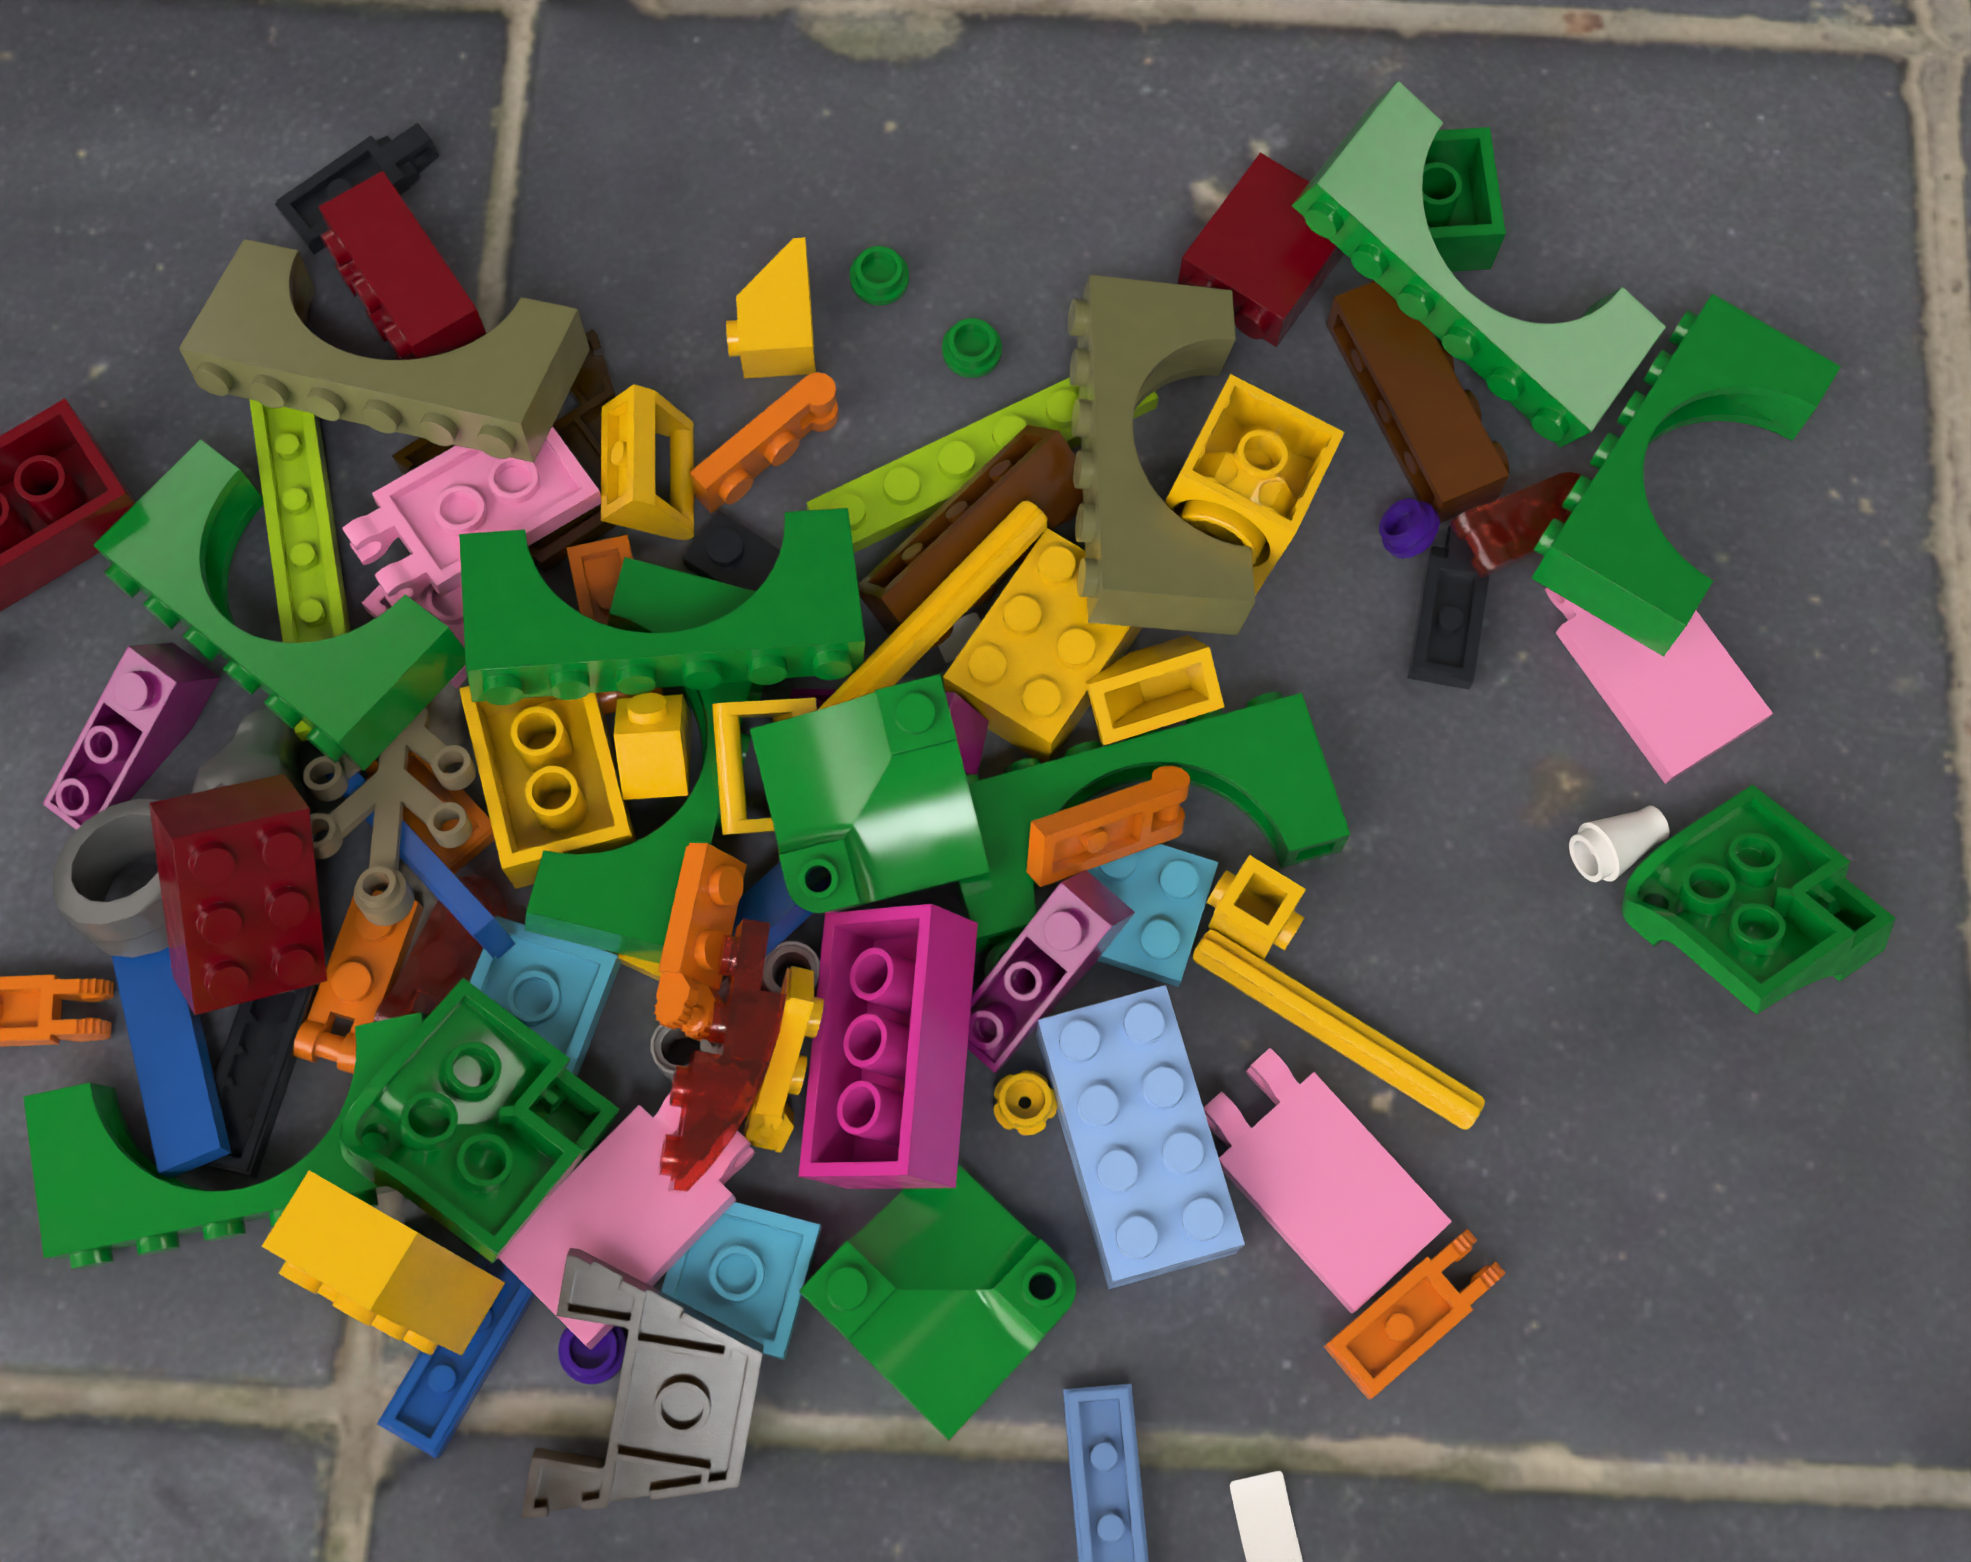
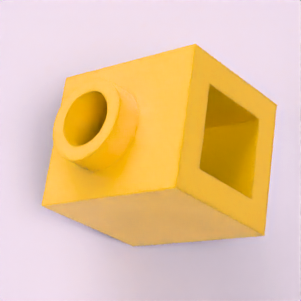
M1249 855L1237 875L1228 870L1224 872L1206 903L1214 907L1215 911L1208 928L1220 932L1264 960L1273 945L1285 951L1305 919L1304 916L1295 912V909L1306 889Z

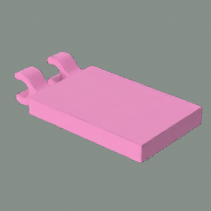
M552 426L534 463L510 457L498 459L483 451L457 445L373 492L372 495L379 509L352 520L343 527V531L351 541L350 547L363 565L370 564L382 557L392 542L398 537L411 555L385 566L375 574L377 581L383 588L381 589L383 595L392 607L405 594L413 601H416L429 584L433 585L440 597L462 585L459 534L525 529L527 545L529 546L600 505L601 495L599 489Z
M1545 589L1552 603L1568 620L1556 631L1557 636L1665 784L1760 725L1773 714L1697 610L1663 657L1552 590Z
M1269 1048L1246 1071L1250 1079L1276 1104L1255 1126L1251 1128L1236 1105L1222 1091L1203 1107L1210 1130L1228 1148L1219 1157L1222 1171L1352 1314L1363 1306L1452 1221L1315 1072L1299 1084L1284 1061Z
M682 1081L669 1093L654 1117L638 1105L580 1163L498 1257L555 1315L558 1309L566 1257L570 1248L581 1249L653 1287L736 1201L734 1195L724 1184L742 1169L756 1152L750 1147L751 1143L732 1125L728 1126L714 1140L700 1162L678 1142L681 1136L693 1127L709 1110V1107L703 1102L704 1099L686 1081ZM557 1316L590 1350L614 1327L613 1325Z

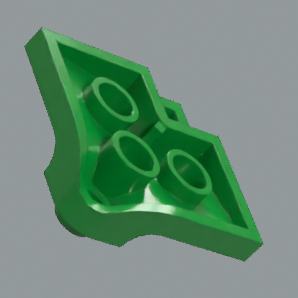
M940 674L878 689L874 693L834 706L750 728L777 838L779 858L786 887L792 900L802 909L818 914L832 913L990 873ZM816 867L827 868L832 877L830 886L822 892L812 891L807 884L809 872Z
M1753 784L1671 837L1651 853L1635 869L1627 881L1621 905V912L1625 921L1651 945L1655 947L1662 941L1672 943L1756 1015L1789 994L1820 979L1833 976L1839 982L1885 950L1896 920L1892 914L1845 878L1850 860Z
M462 978L380 1069L351 1105L342 1123L339 1147L346 1162L379 1188L381 1186H388L395 1189L490 1262L494 1263L541 1206L590 1154L611 1128L620 1109L567 1069L570 1061L569 1057L466 979ZM368 1133H378L386 1139L387 1145L377 1150L370 1149L364 1145L362 1137Z
M958 1164L956 1188H904L854 1237L846 1241L808 1280L799 1292L940 1434L950 1441L1066 1315L1075 1298L1076 1281L1072 1270L1065 1261L1043 1240L1034 1236ZM1045 1275L1052 1279L1055 1285L1053 1296L1046 1300H1039L1030 1293L1029 1283L1035 1276Z

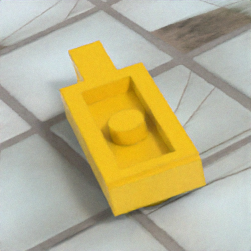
M794 966L786 970L758 1069L755 1092L744 1128L743 1136L751 1143V1146L782 1153L794 1128V1112L787 1104L786 1099L788 1094H800L807 1066V1056L799 1055L804 1036L816 1037L824 1007V999L814 997L813 970Z

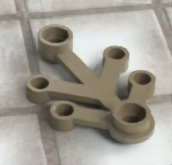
M427 707L380 754L378 771L329 815L324 813L310 815L312 837L320 831L329 830L324 839L313 842L314 857L316 859H325L334 855L342 846L343 838L374 811L369 869L365 870L357 880L354 888V900L366 919L379 926H389L400 922L409 914L414 904L413 890L402 873L398 871L404 806L427 825L435 841L442 847H458L464 844L472 833V823L462 806L454 802L443 803L407 772L408 752L412 751L432 766V770L439 783L448 790L464 789L473 782L476 776V766L465 748L458 745L447 746L428 730L430 714ZM344 755L336 763L326 756L314 759L306 766L303 780L316 799L320 801H333L345 793L349 785V779L361 769ZM463 763L458 771L449 774L445 773L451 764ZM335 773L328 783L318 784V781L324 775ZM451 819L459 820L453 829L440 831L445 822ZM388 885V888L382 894L372 896L378 888Z

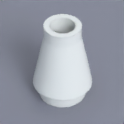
M1651 805L1635 812L1587 822L1580 826L1578 834L1571 837L1569 841L1570 855L1578 871L1589 881L1598 882L1602 879L1609 882L1614 881L1655 845L1665 841L1669 837V826L1662 812Z

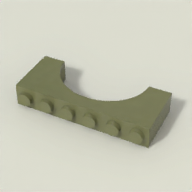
M244 239L179 347L199 388L217 396L229 394L256 400L271 408L287 407L313 413L329 421L341 419L370 426L382 433L399 432L425 438L440 446L457 445L483 451L498 459L510 457L533 463L590 351L578 309L521 297L514 309L499 325L481 338L456 350L436 356L411 360H382L351 354L324 342L307 328L308 310L316 290L299 251Z
M1089 275L1082 298L1072 299L1068 316V333L1070 336H1077L1078 346L1072 353L1070 363V384L1079 386V399L1077 398L1074 403L1071 428L1073 436L1081 437V450L1077 452L1074 463L1073 482L1076 489H1083V503L1079 505L1076 516L1075 536L1077 542H1085L1086 558L1081 559L1079 565L1077 591L1080 597H1087L1088 623L1238 635L1255 604L1251 547L1235 545L1211 537L1194 528L1172 511L1159 497L1146 477L1137 455L1133 435L1134 411L1155 390L1168 383L1188 377L1220 376L1236 340L1232 290Z

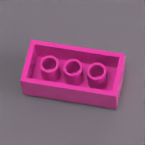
M933 904L825 913L817 997L824 999V1007L818 1033L815 1038H812L798 1177L846 1189L956 1188L977 922Z

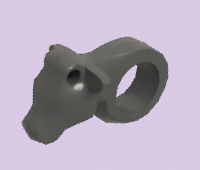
M261 708L245 716L239 724L234 740L199 768L191 794L285 774L311 810L312 801L300 769L302 741L295 734V730L284 723L269 708ZM136 798L112 805L86 820L65 842L53 868V896L58 910L76 931L110 956L134 958L169 947L158 872L144 887L128 897L105 902V897L112 882L125 867L143 855L155 852L149 803L159 801L156 799Z

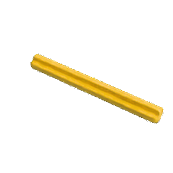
M1028 500L1022 501L818 710L895 685L1046 530L1048 518L1044 512Z
M1210 929L1198 943L1192 957L1196 964L1458 1128L1468 1130L1479 1117L1485 1103L1482 1095L1225 935Z

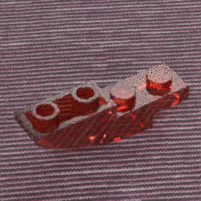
M743 919L736 927L735 936L726 934L723 936L718 962V975L729 976L725 1003L713 1002L707 1034V1042L718 1043L717 1054L694 1051L689 1056L688 1066L676 1065L673 1075L669 1105L681 1108L677 1135L665 1134L659 1163V1175L670 1176L668 1192L680 1194L688 1192L714 1164L743 1122L769 1068L780 1033L787 997L786 994L760 991L770 923Z

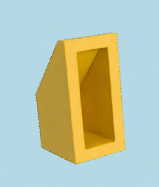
M805 237L793 238L736 296L737 320H726L729 357L740 356L744 379L816 373Z
M1189 635L1128 653L1085 682L1099 737L1103 745L1224 708L1210 647Z
M642 693L632 698L617 699L613 735L623 800L688 796L693 722L691 711L683 695L662 696L657 693Z

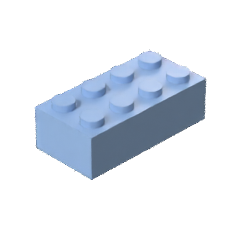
M1166 985L1039 1019L1035 1036L1050 1088L1054 1092L1058 1106V1116L1108 1290L1236 1254L1245 1243Z

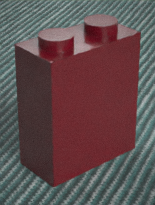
M1260 152L1183 255L1177 284L1232 290L1234 323L1236 327L1250 338L1263 339L1277 347L1344 253L1328 238H1324L1312 231L1307 225L1305 218L1292 207V204L1310 182Z

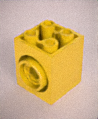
M1230 374L1165 503L1181 519L1199 531L1224 542L1251 547L1254 592L1256 596L1295 536L1345 432Z

